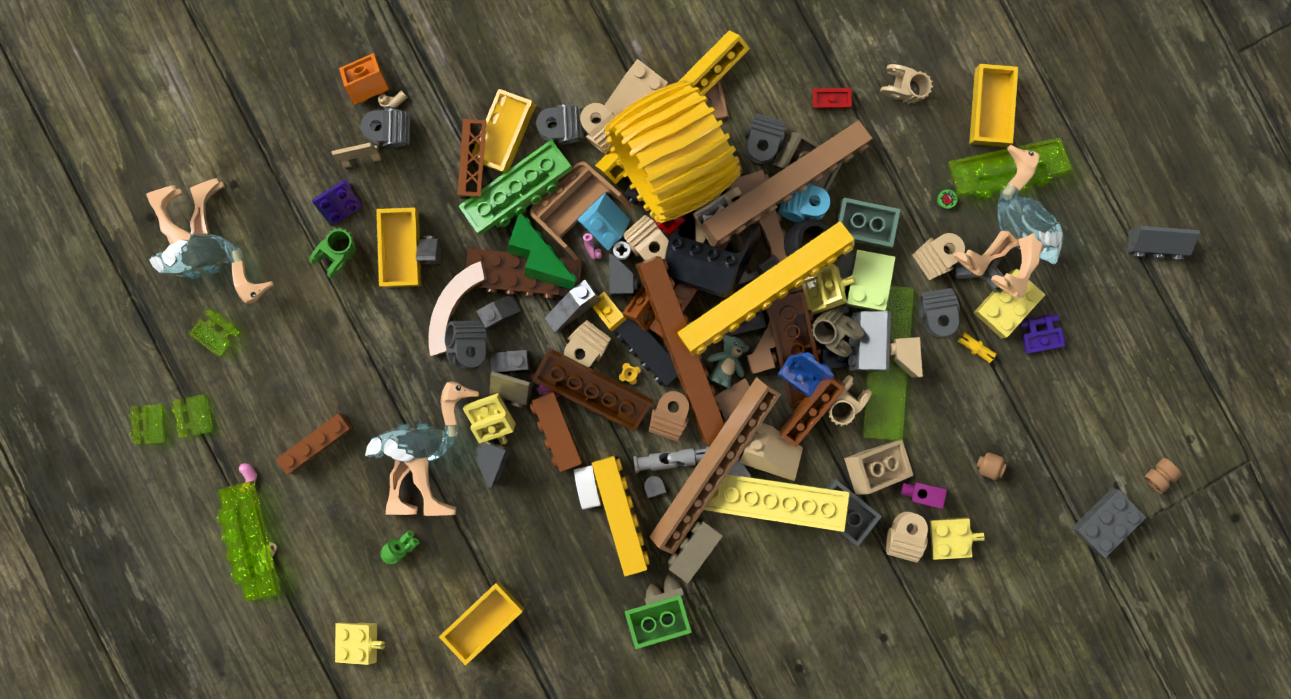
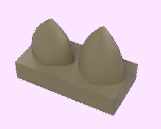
M667 575L664 582V593L657 586L650 584L646 591L645 602L647 605L677 595H681L683 601L685 596L676 579Z

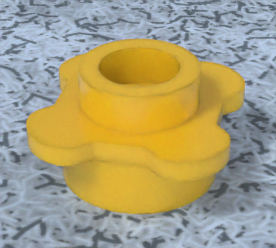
M629 363L623 364V371L619 375V379L621 381H628L631 385L636 384L637 375L641 372L640 368L632 367Z

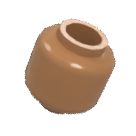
M991 452L986 453L984 457L980 456L977 467L980 468L979 474L991 480L1002 478L1007 466L1003 457Z

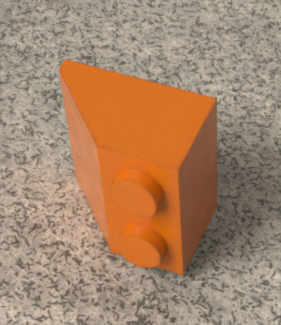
M374 53L339 68L344 87L354 105L363 103L369 98L381 95L389 90L387 81Z

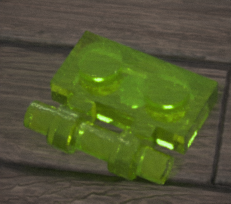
M209 308L205 312L209 320L205 322L203 319H199L188 334L215 355L221 357L232 343L227 338L228 334L230 333L237 337L240 331L235 328L232 322H227L223 319L220 313L214 312ZM215 323L223 328L221 332L213 328Z
M206 394L185 398L186 406L181 405L180 399L172 400L174 406L172 412L176 417L177 425H175V428L178 431L179 438L187 437L186 429L191 428L192 435L213 432ZM188 411L189 423L184 422L183 412Z
M164 404L142 405V413H139L138 406H130L131 414H129V420H131L132 425L130 437H132L133 445L141 444L140 436H144V444L166 442ZM139 419H143V431H140Z

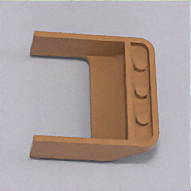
M579 162L572 167L573 170L558 181L560 184L557 185L556 191L543 195L542 200L530 209V215L575 260L579 258L562 241V237L578 222L577 219L595 201L606 193V195L612 194L628 209L632 207L617 189L586 162Z

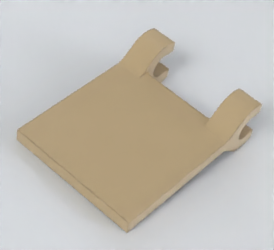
M371 143L332 151V155L341 161L344 169L352 167L349 161L351 159L371 155L373 162L381 160L378 145L373 146Z

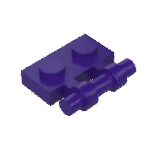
M1047 314L1041 318L1034 319L1031 317L1027 318L1026 321H1021L1019 324L1020 329H1029V334L1022 335L1026 354L1065 346L1062 328L1054 329L1053 323L1059 322L1058 315L1051 316ZM1045 325L1046 330L1037 332L1036 326Z

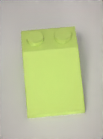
M857 250L852 273L855 283L850 284L846 306L874 312L885 311L895 257Z

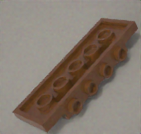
M468 248L466 268L482 261L484 262L488 279L474 288H484L489 293H498V290H503L508 295H517V292H523L524 296L536 297V294H543V298L555 299V296L564 297L571 290L524 276L528 260L526 258L509 254L508 252ZM557 257L563 260L569 273H573L577 278L578 282L574 286L576 287L580 284L582 259L575 260Z
M803 289L789 292L782 299L777 298L774 300L772 305L767 308L780 368L783 367L789 356L806 352L815 356L816 361L819 363L818 358L822 357L820 347L815 345V337L812 336L813 331L811 330L813 328L811 327V321H814L812 311L807 308ZM783 379L789 407H797L806 396Z
M551 348L547 350L532 378V381L554 391V393L562 395L572 402L580 404L590 411L596 412L606 419L614 421L634 432L653 402V399Z

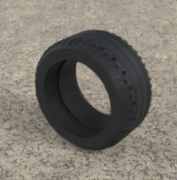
M807 219L791 226L784 238V251L787 257L803 247L802 236L804 231L810 233L815 239L828 230L829 227L816 219Z

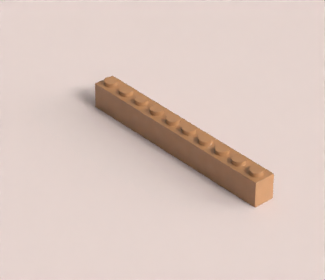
M858 120L704 221L701 229L713 246L719 243L721 245L725 244L731 239V235L734 233L738 235L746 229V225L749 223L755 224L761 220V215L764 213L770 214L775 211L779 203L783 202L785 204L790 201L794 193H802L809 187L808 184L819 182L824 177L823 174L826 172L832 173L839 168L838 164L843 161L847 163L853 159V154L856 152L862 153L870 147L868 144L873 138Z
M757 377L755 378L649 536L659 549L672 555L675 553L781 394L771 385Z

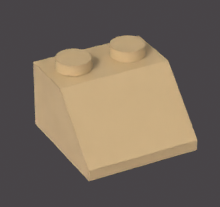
M920 337L890 340L891 360L912 378L923 377Z

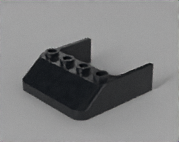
M694 211L685 214V221L674 230L667 245L664 259L669 268L666 270L668 276L672 277L676 283L720 297H730L735 292L761 239L759 224L755 223L743 250L740 253H733L685 238L695 219L693 216Z

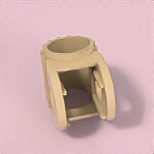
M887 65V74L896 76L894 86L881 87L880 93L895 100H902L903 103L907 102L910 104L913 102L914 104L928 97V94L932 92L931 88L933 86L931 82L933 81L930 80V76L926 73L917 72L912 68L902 65ZM911 81L918 84L920 89L919 95H916L911 90Z
M592 103L582 110L580 116L581 124L587 135L585 138L606 155L613 145L607 143L606 139L608 137L605 136L604 127L617 114L615 112L611 113L603 104ZM594 118L601 119L598 124L592 123V120Z
M644 215L623 234L625 241L636 257L640 256L643 261L656 256H660L662 259L665 258L669 242L664 235L665 231L660 230L656 226L655 221ZM656 244L660 250L657 253H652L649 250V246Z
M946 233L935 240L931 237L912 256L927 278L931 280L954 269L952 265L958 262L954 255L956 252L965 253V245L963 240L956 234ZM944 246L949 248V254L945 253Z
M586 320L568 338L570 342L565 347L564 355L590 367L596 360L600 361L611 338ZM578 349L585 351V357L581 360H578L575 356Z
M850 375L842 381L846 389L826 411L830 420L834 421L836 425L840 424L843 426L845 424L848 425L850 422L852 423L855 415L862 410L872 394V391L867 389L863 390L858 398L847 392L853 385V377ZM845 402L850 405L849 411L845 416L835 417L832 415V409L836 404Z
M902 512L897 515L892 527L888 529L886 554L917 563L922 557L928 542V538H926L928 525L925 519L912 512ZM912 523L913 530L908 533L907 526Z

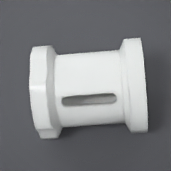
M620 241L614 245L613 252L617 259L625 260L630 256V246L626 242ZM620 246H624V249L627 250L622 256L617 251L620 249Z

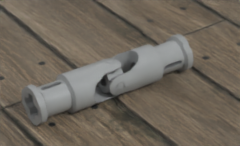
M707 446L705 449L694 450V448L678 452L654 453L639 458L633 456L635 472L639 473V471L650 469L651 471H657L678 466H694L700 462L710 446ZM668 456V464L660 462L661 459Z

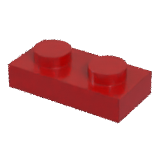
M813 88V109L851 108V88Z

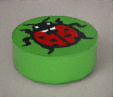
M943 190L937 197V203L943 209H950L956 205L957 195L952 190Z

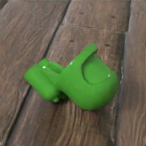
M408 530L400 540L391 539L383 546L380 553L381 559L389 565L397 564L404 558L407 552H412L416 548L419 540L413 538L414 533Z

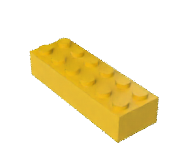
M614 455L593 461V470L624 576L647 570V565L650 564L647 551L643 552L642 549L644 545L642 533H638L636 529L639 523L636 514L632 515L631 508H633L631 495H626L625 490L628 489L626 478L621 477L620 471L623 469L620 458L616 459Z

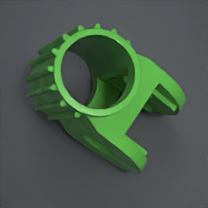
M334 228L333 231H329L330 233L326 235V239L320 242L309 258L311 264H318L324 256L333 262L327 269V276L330 279L334 278L344 268L347 261L355 255L356 243L350 232L347 233L346 229ZM345 238L350 241L349 246L345 250H332L336 240Z

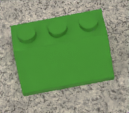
M681 595L625 611L635 649L692 633Z

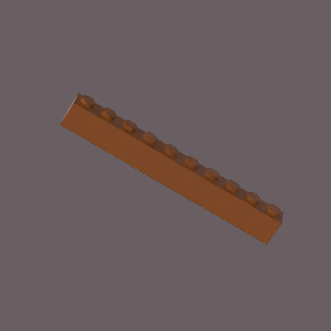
M656 256L636 264L684 394L688 400L701 439L708 446L713 443L726 421L722 420L720 415L722 413L721 406L714 399L716 395L715 390L708 383V371L705 367H702L700 361L702 360V355L695 354L692 356L677 333L685 328L689 321L686 314L681 311L680 306H682L680 297L675 295L673 289L675 288V283L666 271L669 269L666 260Z

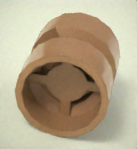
M1162 458L1155 465L1156 470L1151 469L1144 476V479L1155 491L1163 494L1170 487V482L1175 483L1182 476V473L1171 461Z

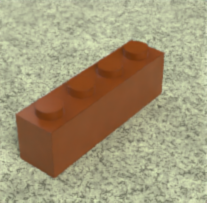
M836 376L832 379L820 381L811 397L806 396L780 426L781 437L797 447L846 389L843 382Z
M549 391L532 398L530 407L533 415H538L539 421L537 425L540 432H544L547 438L544 440L546 448L553 453L554 457H551L554 468L558 467L559 471L562 472L582 464L554 391Z
M338 413L279 456L276 461L286 475L293 474L353 430L354 427L343 413Z

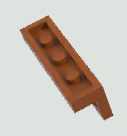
M463 119L458 196L460 198H468V196L481 197L486 120ZM473 124L482 125L481 133L475 137L472 134ZM476 141L480 146V151L473 156L471 154V145ZM475 160L479 165V170L472 175L469 172L470 163ZM472 179L478 184L477 192H468V185Z
M642 284L622 314L625 318L636 321L642 330L647 331L656 317ZM647 313V319L643 322L642 318Z

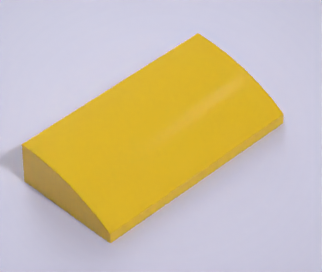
M498 89L486 118L484 166L501 173H505L511 168L536 108V104L533 101ZM477 142L472 151L473 156L480 151V146Z

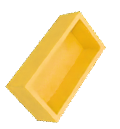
M979 64L975 68L969 144L1008 147L1013 144L1018 67Z
M416 208L377 209L379 286L382 288L421 287V263L416 261L418 239H420L419 210Z
M497 581L451 624L439 638L466 666L517 618L525 608Z

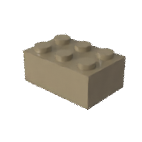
M703 519L700 522H695L691 528L692 534L689 538L685 536L679 545L681 549L668 559L669 570L686 583L690 582L723 536L720 531Z

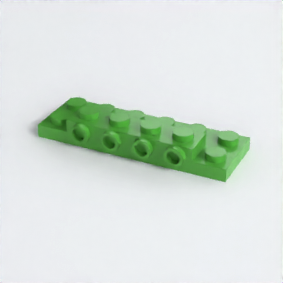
M550 140L484 187L481 197H470L460 204L459 208L478 235L481 236L495 225L497 228L507 226L511 221L510 219L515 215L518 216L519 213L524 214L529 205L538 204L542 200L543 195L555 192L557 185L560 184L558 180L573 170V168L554 142Z

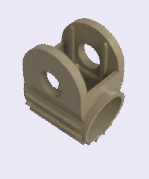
M834 308L823 311L815 320L811 330L815 340L842 357H848L852 352L851 345L843 339L845 335L854 340L861 339L864 336V330L857 322L845 316L839 309L836 310ZM823 321L830 323L834 330L828 329Z

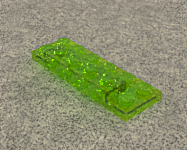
M1060 137L1016 147L1039 154L1038 166L1034 175L1020 191L1027 190L1031 185L1035 184L1039 187L1045 186L1051 181L1052 177L1070 174L1072 171ZM1008 149L948 161V168L958 197L975 194L976 197L981 196L983 199L991 197L993 193L1000 192L1003 195L1008 188L1006 185L1017 173L1015 161Z
M254 481L218 489L222 509H218L216 518L217 522L222 526L221 539L226 543L228 550L226 552V559L231 563V579L235 581L236 585L241 584L245 602L280 594V586Z

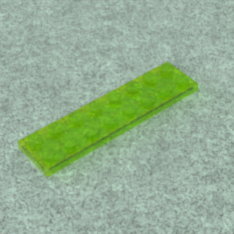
M890 286L885 310L891 312L890 340L910 338L914 288ZM891 356L889 357V370L868 373L867 389L872 391V394L865 404L863 437L901 441L903 439L907 373L891 360Z

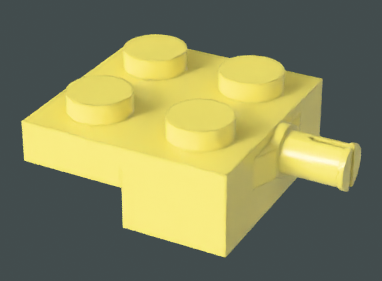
M832 264L822 267L821 271L814 277L809 276L806 278L802 287L808 310H811L812 314L815 315L847 303L845 286L855 283L854 276L851 275L842 279L839 268Z
M498 393L464 405L463 410L472 424L470 429L479 443L497 438L501 445L508 442L505 435L514 431L516 423Z
M967 517L930 520L933 560L972 557L973 541H984V533H972L970 519Z
M336 623L335 662L364 665L377 662V649L383 650L385 648V645H383L385 644L384 641H377V623Z

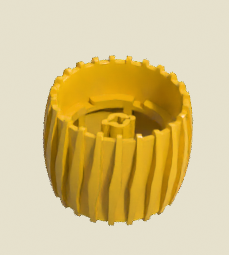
M688 80L667 85L643 96L622 110L604 127L605 136L608 137L606 139L607 143L613 145L610 149L611 153L617 154L619 159L616 160L617 165L622 164L625 170L622 174L623 177H629L632 182L629 187L631 190L636 189L639 193L637 196L638 201L643 200L645 202L644 209L646 211L651 210L650 216L659 223L678 218L705 205L726 190L741 175V167L737 165L739 158L733 155L736 149L733 145L730 146L727 141L730 135L729 133L724 134L720 127L723 124L722 120L717 122L713 115L716 111L714 107L708 108L705 103L708 100L706 96L700 97V89L698 87L693 88L694 84Z

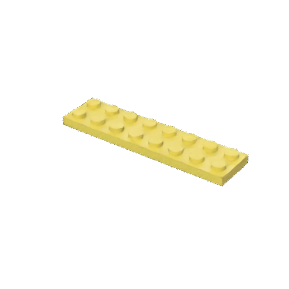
M726 475L704 510L845 532L850 492Z

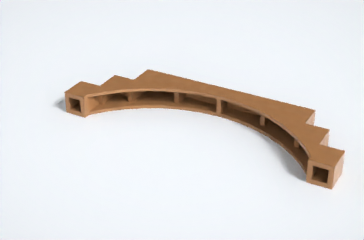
M763 170L745 176L740 175L726 190L738 187L741 194L736 198L739 199L769 179L768 174L764 175ZM779 210L773 211L770 214L766 212L761 215L762 219L757 224H759L765 237L771 257L775 255L779 262L787 258L784 251L786 232L785 229H781L779 224L782 221ZM801 285L798 288H794L790 292L802 290L803 287ZM768 320L760 342L752 354L746 356L752 374L774 368V363H777L775 353L770 351L771 348L776 347L770 320Z

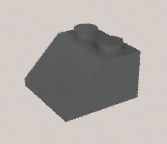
M609 254L610 295L634 296V291H637V278H633V273L613 254Z

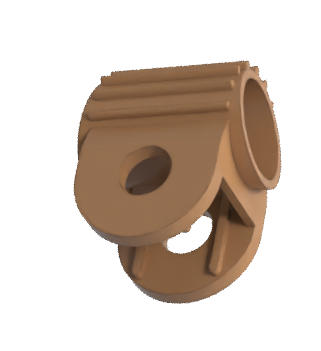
M676 391L664 394L660 398L658 405H653L648 432L678 442L690 419L687 417L689 411L687 398ZM672 401L676 402L679 406L678 411L675 413L668 410V404Z

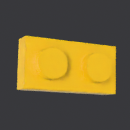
M603 292L599 295L601 301L594 305L593 309L607 327L614 331L627 319L610 297Z

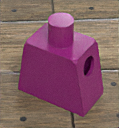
M918 482L915 483V486L903 483L901 495L912 497L911 501L943 509L947 489ZM924 490L927 494L925 497L918 496V491Z

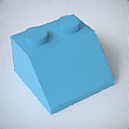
M606 193L577 219L606 250H609L623 236L630 222V219Z

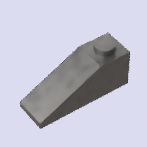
M584 280L570 290L545 319L556 334L600 302L601 298L592 285Z

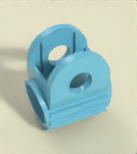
M810 183L808 184L809 187L802 193H794L792 195L793 198L787 203L781 202L779 213L784 218L797 223L807 219L821 220L830 206V197L823 188Z

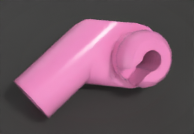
M585 234L583 236L584 245L590 258L593 260L601 259L602 250L595 249L592 234Z
M243 463L239 466V472L246 479L243 490L252 492L257 479V473L250 464Z

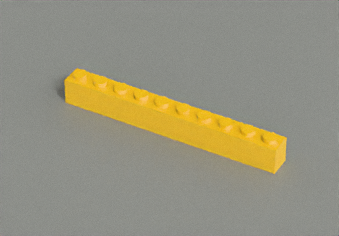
M728 31L678 82L683 80L692 82L694 84L693 88L698 87L700 89L699 95L702 97L750 48L740 35ZM610 150L595 166L607 179L616 185L622 179V174L625 170L622 164L617 165L616 160L619 158L616 153L612 154Z
M841 221L677 332L680 339L692 356L702 354L711 343L716 344L721 341L723 335L737 330L740 326L739 324L745 320L750 321L756 316L755 313L761 309L766 310L769 308L774 300L785 297L790 289L801 286L806 278L817 275L822 267L832 265L838 256L848 254L853 249L854 238Z

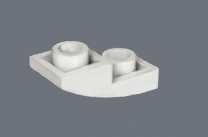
M593 466L574 469L582 510L601 506L599 488L596 484Z

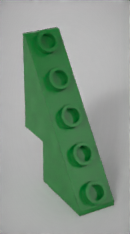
M519 213L508 244V253L528 259L524 276L572 290L578 282L575 275L569 273L563 260L555 256L553 248L543 241L539 231L533 229L530 220Z

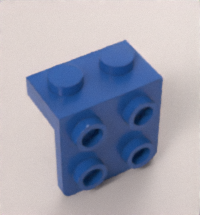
M808 352L789 356L778 373L781 378L807 397H811L820 381L834 377L828 366L818 363L815 356Z

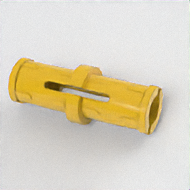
M966 332L962 333L961 336L963 338L959 337L957 342L970 349L972 354L979 355L988 363L993 361L989 356L995 358V352L985 347L982 341L975 340Z

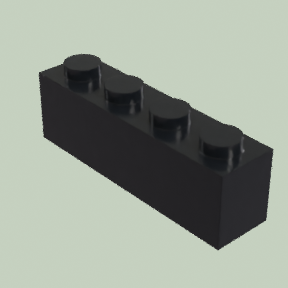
M627 319L615 329L617 332L615 336L621 343L625 341L630 346L628 351L634 357L638 355L643 360L640 364L647 372L650 369L655 374L653 378L660 386L662 384L667 386L678 376L670 355L648 331L642 330L636 321Z

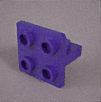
M347 179L312 200L314 206L330 226L337 224L363 208L362 203L355 195Z

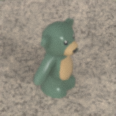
M725 335L723 337L725 343L724 352L714 353L706 358L709 362L719 360L707 379L729 389L734 371H736L740 378L744 377V370L737 358L743 352L749 351V346L745 345L740 338Z

